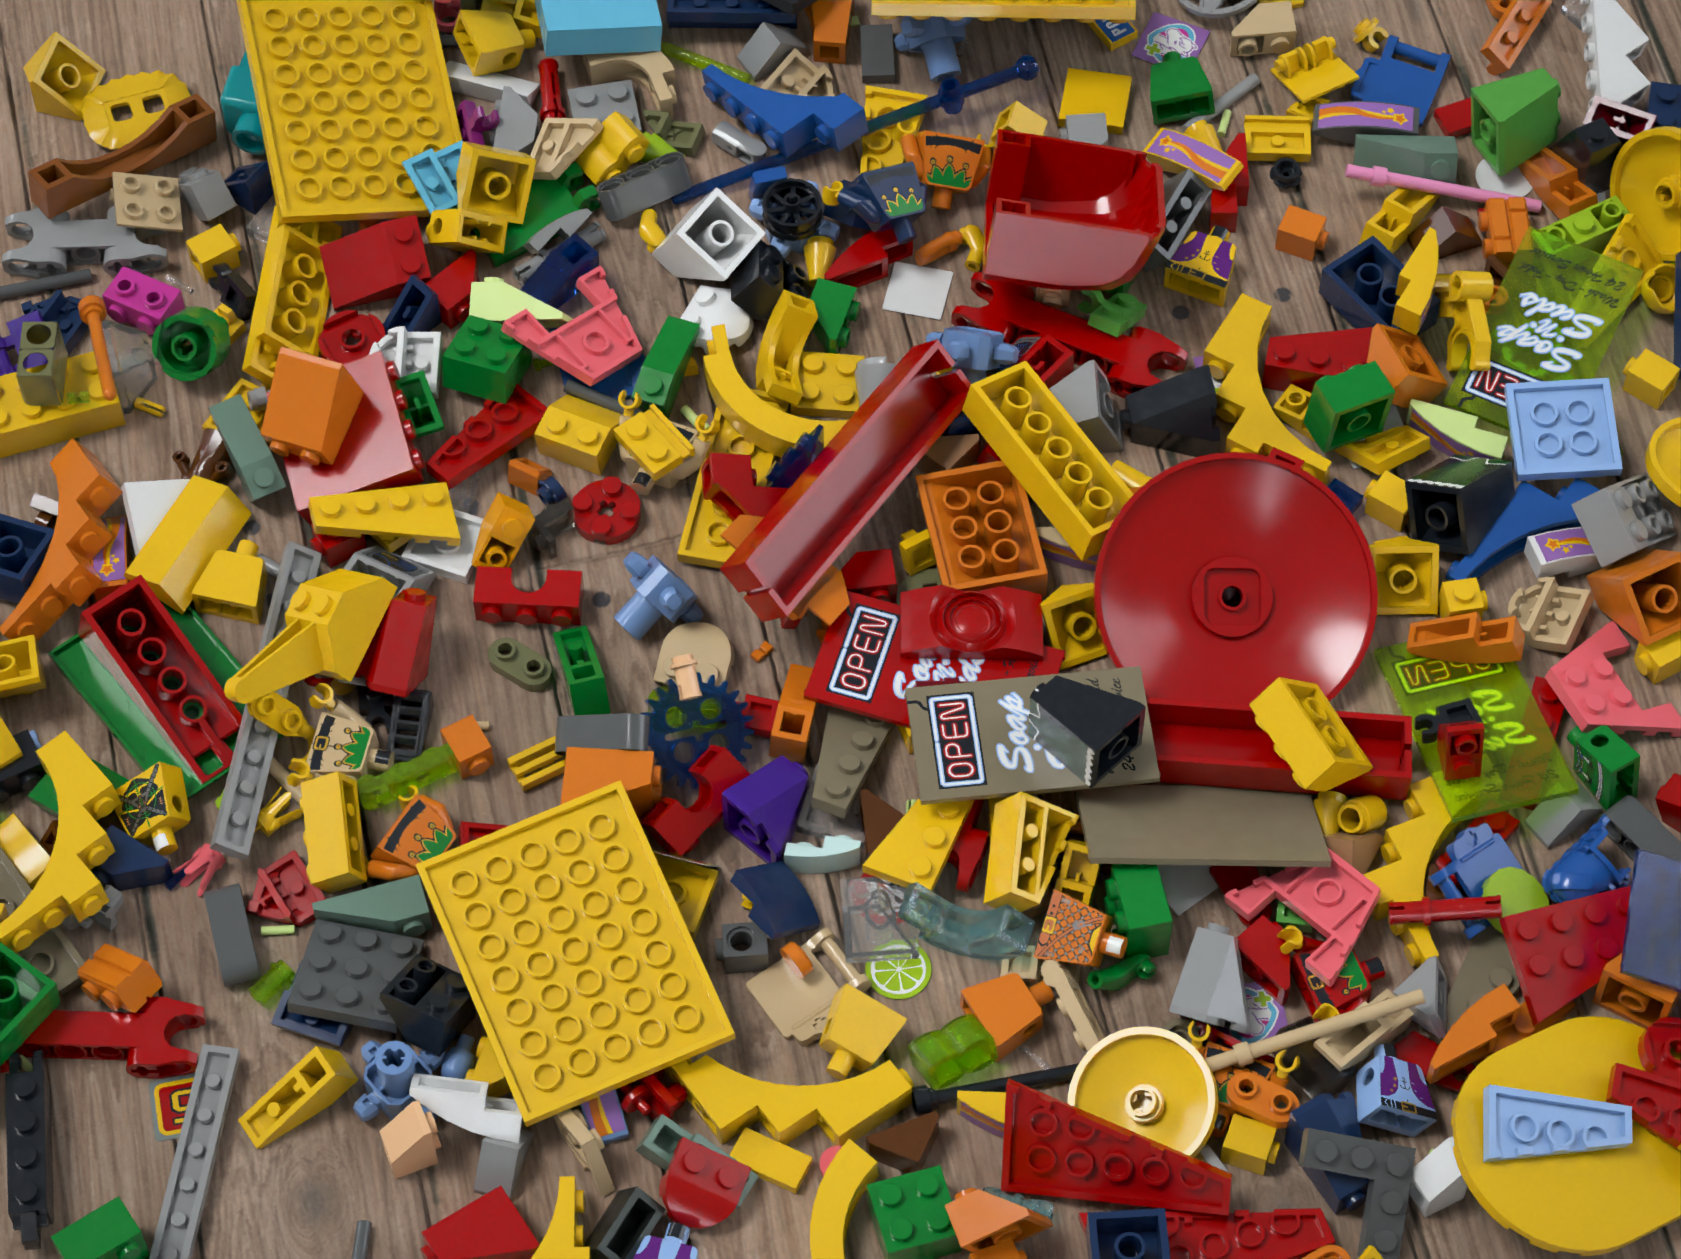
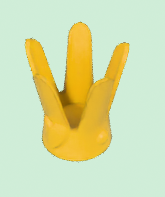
M282 786L279 787L265 807L260 809L254 833L260 829L267 837H270L281 826L303 816L302 810L296 809L278 817L290 805L291 792H285L273 802L282 790Z

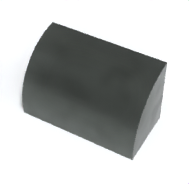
M637 1186L619 1190L585 1241L584 1247H590L592 1259H633L644 1237L650 1235L666 1209Z

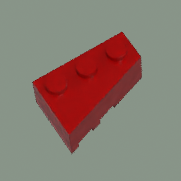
M1373 327L1270 337L1262 388L1285 392L1290 384H1293L1312 393L1315 382L1323 376H1333L1345 372L1356 364H1367Z

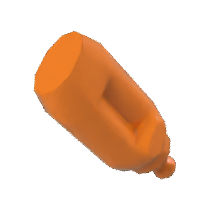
M956 230L947 231L943 235L924 244L915 251L916 263L920 267L925 266L948 253L954 252L963 243L962 233Z

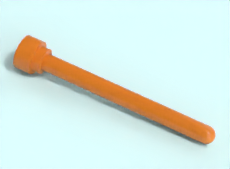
M89 295L82 298L78 304L79 316L85 324L89 325L103 397L108 401H112L116 398L117 392L102 325L107 315L104 300L99 296Z

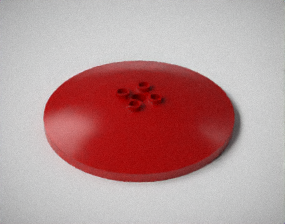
M1226 452L1199 456L1174 465L1150 479L1126 502L1113 520L1099 551L1094 573L1093 601L1098 632L1114 668L1140 666L1143 672L1142 678L1146 697L1250 704L1278 677L1315 683L1328 701H1331L1350 681L1369 647L1377 616L1378 587L1373 557L1358 522L1346 505L1324 483L1308 472L1273 457L1255 453ZM1226 588L1238 590L1241 596L1238 606L1230 607L1223 602L1222 593Z

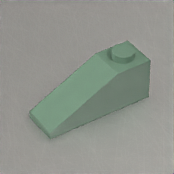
M1356 134L1353 165L1373 168L1375 165L1388 168L1389 172L1456 184L1458 149L1455 136Z
M239 394L208 407L250 503L286 487L274 457L264 438L260 435L261 432L242 396Z
M419 874L312 903L315 919L408 937H416L426 930L433 929Z

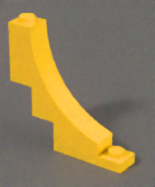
M704 1055L693 1063L689 1058L664 1069L674 1083H679L685 1089L687 1101L721 1145L742 1132L744 1127L748 1128L759 1121L773 1140L784 1145L817 1124L834 1146H843L848 1139L855 1142L912 1103V1087L914 1086L908 1073L903 1068L897 1069L891 1060L856 1077L827 1084L801 1086L757 1080L721 1065L708 1055Z

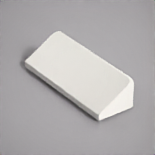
M450 60L446 63L451 91L496 102V99H502L503 87L509 86L532 107L540 89L539 83L496 72L473 77L468 65Z

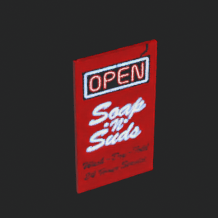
M847 591L850 605L830 626L828 625L809 682L804 689V699L910 728L907 702L904 694L905 688L915 687V681H944V677L959 678V681H987L1059 674L1062 662L1065 660V651L1043 645V661L900 658V605Z

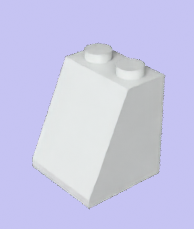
M716 187L689 210L651 255L675 277L725 281L766 232Z

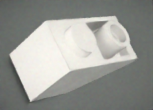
M1453 1136L1443 1141L1413 1167L1409 1194L1425 1218L1463 1199L1465 1196L1467 1185L1460 1173L1453 1153V1147L1455 1146Z

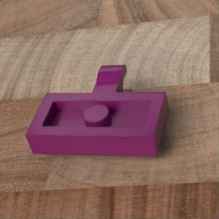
M463 100L456 108L462 141L485 145L482 132L498 126L500 122L498 111L493 110L490 115L485 116L482 106L476 108L474 102Z

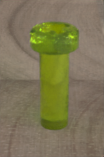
M533 359L536 372L541 371V368L555 365L547 359Z

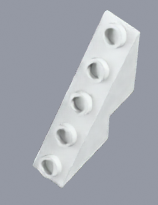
M1580 0V4L1584 5L1585 14L1582 18V32L1586 33L1587 42L1584 46V60L1588 61L1589 70L1586 75V89L1591 91L1588 110L1595 95L1631 107L1642 100L1651 84L1632 62L1642 55L1650 39L1616 0Z

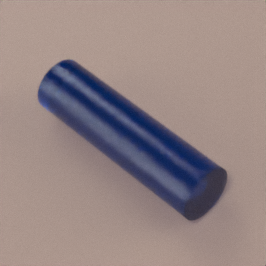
M185 868L175 873L164 884L168 890L171 891L186 875L184 873Z

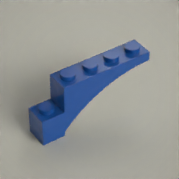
M713 64L702 70L705 83L703 90L706 96L712 102L717 101L731 117H737L751 133L760 135L765 139L770 148L779 150L786 157H789L816 137L822 144H828L837 152H840L869 132L864 108L844 92L838 96L783 94L744 83L724 73Z
M1575 478L1569 487L1564 485L1554 498L1528 482L1521 481L1515 489L1514 497L1475 551L1470 555H1465L1461 562L1455 560L1448 569L1445 579L1453 581L1477 577L1478 580L1504 560L1523 552L1528 536L1560 529L1582 527L1571 504L1600 489L1580 478Z

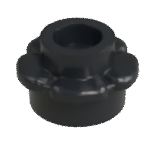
M1282 158L1276 161L1269 175L1277 187L1284 189L1293 188L1301 182L1302 170L1294 159Z

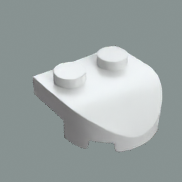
M700 285L680 318L701 325L694 346L702 347L706 355H708L706 341L712 340L711 326L725 324L729 346L736 344L738 347L746 342L754 327L752 317L731 301V289Z
M399 326L389 329L386 336L378 343H373L369 355L381 351L388 361L393 360L395 362L400 377L424 370L434 399H438L443 348L441 332H407L405 326Z

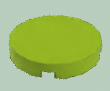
M1514 867L1501 868L1483 882V895L1481 897L1501 896L1502 918L1549 906V899L1542 885L1534 876L1523 869ZM1487 919L1496 930L1503 934L1499 922L1500 919Z

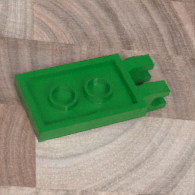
M577 162L572 163L557 180H532L523 225L508 222L504 254L486 253L495 268L528 252L523 247L526 241L554 220L577 210L588 208L593 212L601 207L597 199L599 198L597 190L593 185L578 190L574 197L571 195L570 192L584 185V180L581 177L583 170ZM472 229V235L480 238L479 229ZM555 233V234L549 239V241L552 240V239H554V238H556V237H558L559 235H558L557 233Z

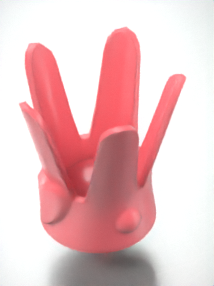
M205 843L196 850L190 860L172 872L177 873L185 868L184 873L186 875L181 880L180 885L181 887H187L206 870L197 892L200 898L214 873L223 867L226 859L222 853L210 849V844Z

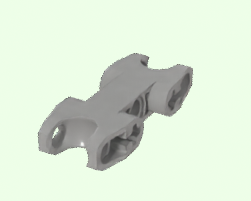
M115 206L107 211V219L70 220V214L67 211L48 219L39 208L14 213L5 217L7 235L16 239L31 241L25 247L12 249L2 254L1 262L4 272L12 275L39 279L66 273L67 265L103 264L104 271L112 276H116L123 266L142 274L157 272L169 267L167 249L161 248L158 245L142 243L148 237L162 235L167 231L116 226ZM15 224H25V225H28V226H26V227H17V226H15ZM155 257V258H159V259H158V260H148V259H146V258ZM12 262H24L26 264L18 265Z

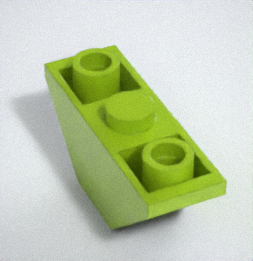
M1615 195L1534 231L1530 237L1541 252L1545 251L1547 254L1555 255L1553 259L1557 258L1556 260L1562 258V260L1572 262L1571 264L1568 262L1563 263L1567 267L1573 268L1577 266L1575 264L1579 265L1600 256L1625 214L1630 212ZM1547 258L1548 261L1563 265L1561 261L1557 262L1556 260L1553 261L1550 258Z

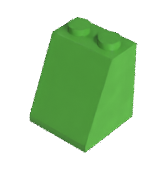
M1544 68L1471 88V141L1499 177L1506 175L1558 139V125L1561 123L1558 98L1561 96V88L1557 79H1553Z

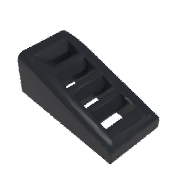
M414 689L407 697L395 696L386 750L394 752V763L421 766L434 707L431 691ZM403 717L418 718L420 720L419 722L403 720ZM400 731L417 733V736L404 735L399 733ZM397 744L415 746V750L399 749L396 747Z

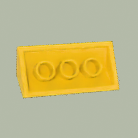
M193 475L123 576L131 581L141 574L160 601L183 614L193 600L191 594L193 588L215 551L220 549L227 551L252 513L228 486Z

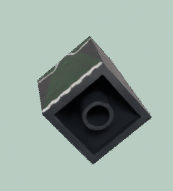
M1454 455L1405 481L1412 539L1439 544V551L1465 555L1472 554L1515 495L1512 462Z
M1056 675L1047 684H1039L1030 695L1028 735L1092 789L1142 744L1146 706L1141 702Z

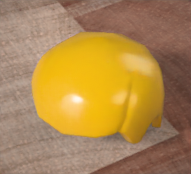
M1672 263L1656 264L1642 279L1641 294L1646 306L1656 313L1674 314L1675 265Z

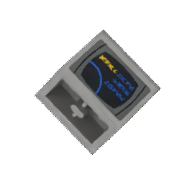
M377 545L355 552L344 567L346 570L385 578L398 587L393 598L403 589L420 588L427 591L437 576L435 571L393 552L390 553Z

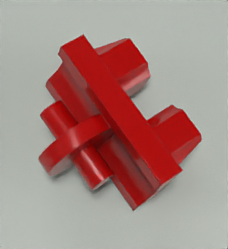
M662 1069L622 1086L620 1090L626 1097L623 1099L621 1107L626 1113L639 1110L643 1116L649 1115L653 1120L661 1114L672 1120L674 1113L684 1105L687 1092L679 1083H673L665 1088L660 1082L665 1074V1070Z

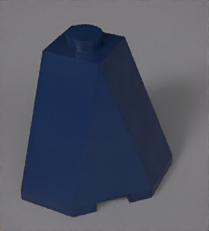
M1350 1091L1341 1092L1338 1095V1099H1334L1331 1093H1322L1290 1112L1284 1144L1297 1162L1299 1161L1304 1128L1362 1138L1360 1124L1357 1119L1355 1099ZM1302 1167L1335 1215L1345 1209L1353 1211L1366 1201L1369 1179Z

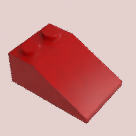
M417 215L384 221L319 246L334 311L399 297L411 275H416L424 283L431 279Z

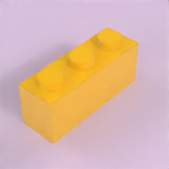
M336 771L302 782L300 808L304 814L305 830L303 832V840L307 847L309 863L306 867V872L311 885L330 894L366 883L367 874L357 781Z

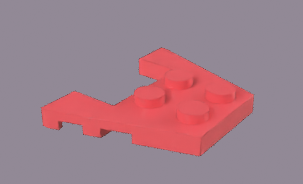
M600 265L579 277L575 285L594 306L590 310L551 333L527 309L504 321L501 327L503 333L514 338L517 342L590 387L639 358L643 351L627 316L622 315L617 305L618 297L614 289L609 288L605 280L606 273Z
M1610 621L1551 667L1545 675V679L1582 733H1588L1601 725H1607L1616 734H1624L1626 730L1640 731L1645 736H1655L1657 732H1669L1670 737L1681 736V717L1673 705L1667 703L1642 710L1633 698L1632 693L1626 688L1613 669L1612 664L1607 660V658L1625 654L1630 647V643L1614 621Z
M1327 847L1332 859L1331 867H1285L1284 870L1267 877L1263 875L1252 880L1253 884L1242 890L1237 891L1235 888L1224 895L1225 903L1248 922L1277 898L1325 936L1327 940L1305 960V967L1331 987L1335 983L1380 899L1381 891L1377 885Z

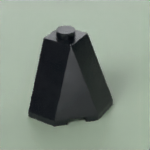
M1602 117L1572 130L1549 149L1577 168L1579 181L1599 194L1610 189L1613 163L1623 145Z
M1209 365L1200 366L1126 395L1125 409L1120 410L1119 415L1122 430H1128L1130 442L1193 457L1219 453L1221 439L1219 426H1216L1215 407H1217V399Z

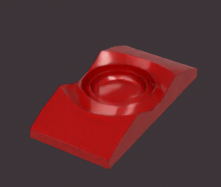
M937 585L900 592V658L1043 661V619L1040 606L1042 595L1005 586L981 591H963L945 585Z

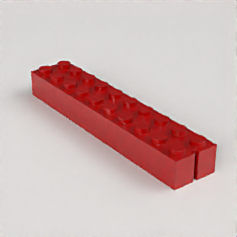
M938 339L913 346L720 567V570L738 593L744 591L747 593L743 599L761 622L787 617L962 411L971 383L961 369H955L935 376L931 375V373L951 368L955 364V361Z
M1146 697L1157 763L1161 773V783L1312 794L1321 792L1303 789L1295 782L1292 776L1293 770L1287 761L1283 760L1275 752V743L1269 734L1257 725L1255 721L1256 715L1249 704ZM1336 711L1373 768L1369 772L1328 791L1339 792L1345 796L1360 797L1372 794L1381 799L1406 800L1412 781V750H1410L1412 746V716Z

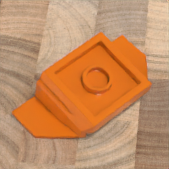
M739 515L720 537L737 549L764 517ZM831 564L787 617L792 621L802 619L810 610L830 626L850 605L841 569L838 571Z

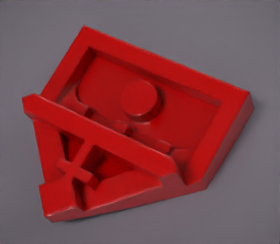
M295 849L266 868H258L256 887L252 900L248 901L246 908L248 914L288 925H295L296 927H302L316 920L312 903L325 900L326 898L319 888L311 885L307 876L306 866Z

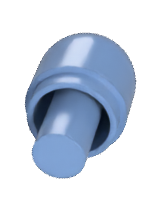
M461 1034L457 1046L449 1049L441 1067L442 1077L465 1079L468 1070L473 1069L475 1063V1056L471 1053L475 1040L473 1037Z

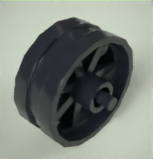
M788 178L772 184L764 193L762 201V219L765 228L773 236L786 241L803 240L813 235L820 227L822 221V198L820 192L813 184L802 179ZM774 202L780 206L776 208H769ZM810 204H813L817 208V210L808 209L805 207ZM777 216H783L780 221L774 218ZM801 216H802V217H807L808 219L805 220V221H802Z

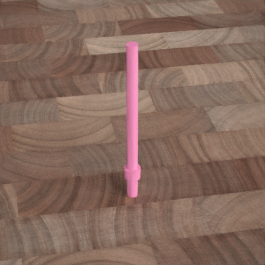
M1347 164L1345 169V177L1369 181L1370 185L1378 187L1391 185L1486 203V200L1489 198L1508 199L1509 197H1521L1389 172L1388 168L1375 165L1373 168ZM1524 197L1528 211L1539 213L1542 201Z

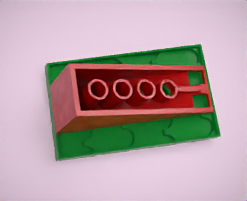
M140 574L82 611L78 634L48 652V657L74 690L80 694L103 725L109 729L139 769L144 772L159 761L181 768L187 800H190L193 796L228 774L245 704L229 700L225 696L224 687L227 680L243 667L189 605L183 614L175 611L158 599ZM278 733L277 741L284 737V735Z

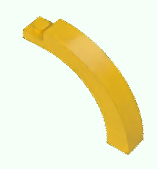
M725 324L711 326L712 340L706 341L708 355L703 356L704 373L710 394L722 415L735 430L759 448L789 461L810 465L849 419L837 421L806 419L783 412L763 401L744 383L736 370L729 349Z
M848 1139L837 1152L818 1187L810 1221L811 1259H845V1243L851 1217L858 1202L867 1190V1184L873 1183L879 1176L878 1162L851 1139Z

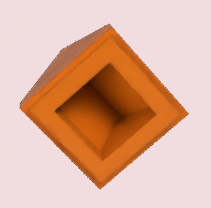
M515 458L510 460L508 464V483L538 496L536 493L540 488L538 481L540 479L542 481L546 480L549 476H552L553 472L551 469L528 458Z

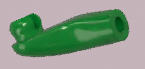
M1140 953L1108 968L1091 971L1087 982L1091 988L1096 990L1117 991L1125 987L1137 976L1142 980L1151 979L1156 973V965L1151 962V957L1148 954Z

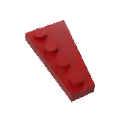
M518 384L506 404L487 399L483 403L484 408L475 417L470 416L463 423L464 429L457 436L452 435L426 462L427 473L438 482H446L448 490L452 489L534 435L548 407Z

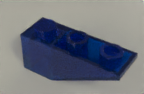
M575 233L550 252L520 290L558 309L580 292L575 286L579 277L599 266V254Z
M819 424L810 434L803 432L794 448L790 446L783 454L780 462L775 461L765 476L769 480L766 487L790 488L824 449V427Z

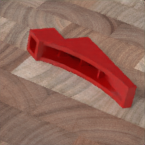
M710 452L701 468L704 499L715 503L732 521L739 515L765 517L789 489L756 486L757 472L756 469L752 468L751 455ZM789 617L780 618L781 627L783 629H796L802 619L792 621Z

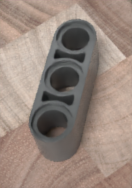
M671 152L600 183L596 190L606 219L617 221L676 196L691 188L693 183L683 153Z
M635 713L557 717L555 754L566 756L567 747L648 751L650 717Z
M1624 796L1598 817L1599 821L1603 815H1607L1610 819L1605 826V829L1609 832L1607 837L1651 880L1660 879V876L1665 877L1662 869L1661 874L1659 873V866H1662L1667 877L1668 873L1666 870L1669 871L1670 876L1681 872V842L1633 796Z
M237 883L204 891V899L224 986L228 987L261 979L240 884Z

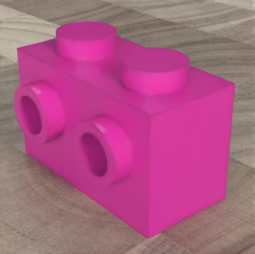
M125 266L121 268L102 295L107 315L119 323L126 322L133 325L147 335L154 334L156 328L165 319L185 308L180 289Z

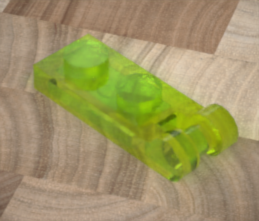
M449 744L431 747L425 750L421 756L408 762L397 763L387 772L376 777L369 774L360 777L357 781V788L362 807L366 810H376L397 800L399 795L402 797L408 795L407 787L409 785H415L419 790L457 772L454 753Z

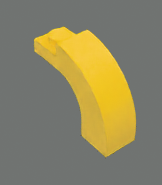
M783 290L767 323L757 358L756 388L766 391L777 402L785 403L787 401L798 405L803 396L798 368L804 344L818 319V313L813 300Z

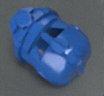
M1606 814L1596 824H1593L1588 832L1584 833L1543 874V889L1555 904L1630 885L1629 879L1631 876L1629 873L1632 870L1629 867L1616 870L1605 855L1597 849V846L1609 833L1605 829V826L1610 821Z

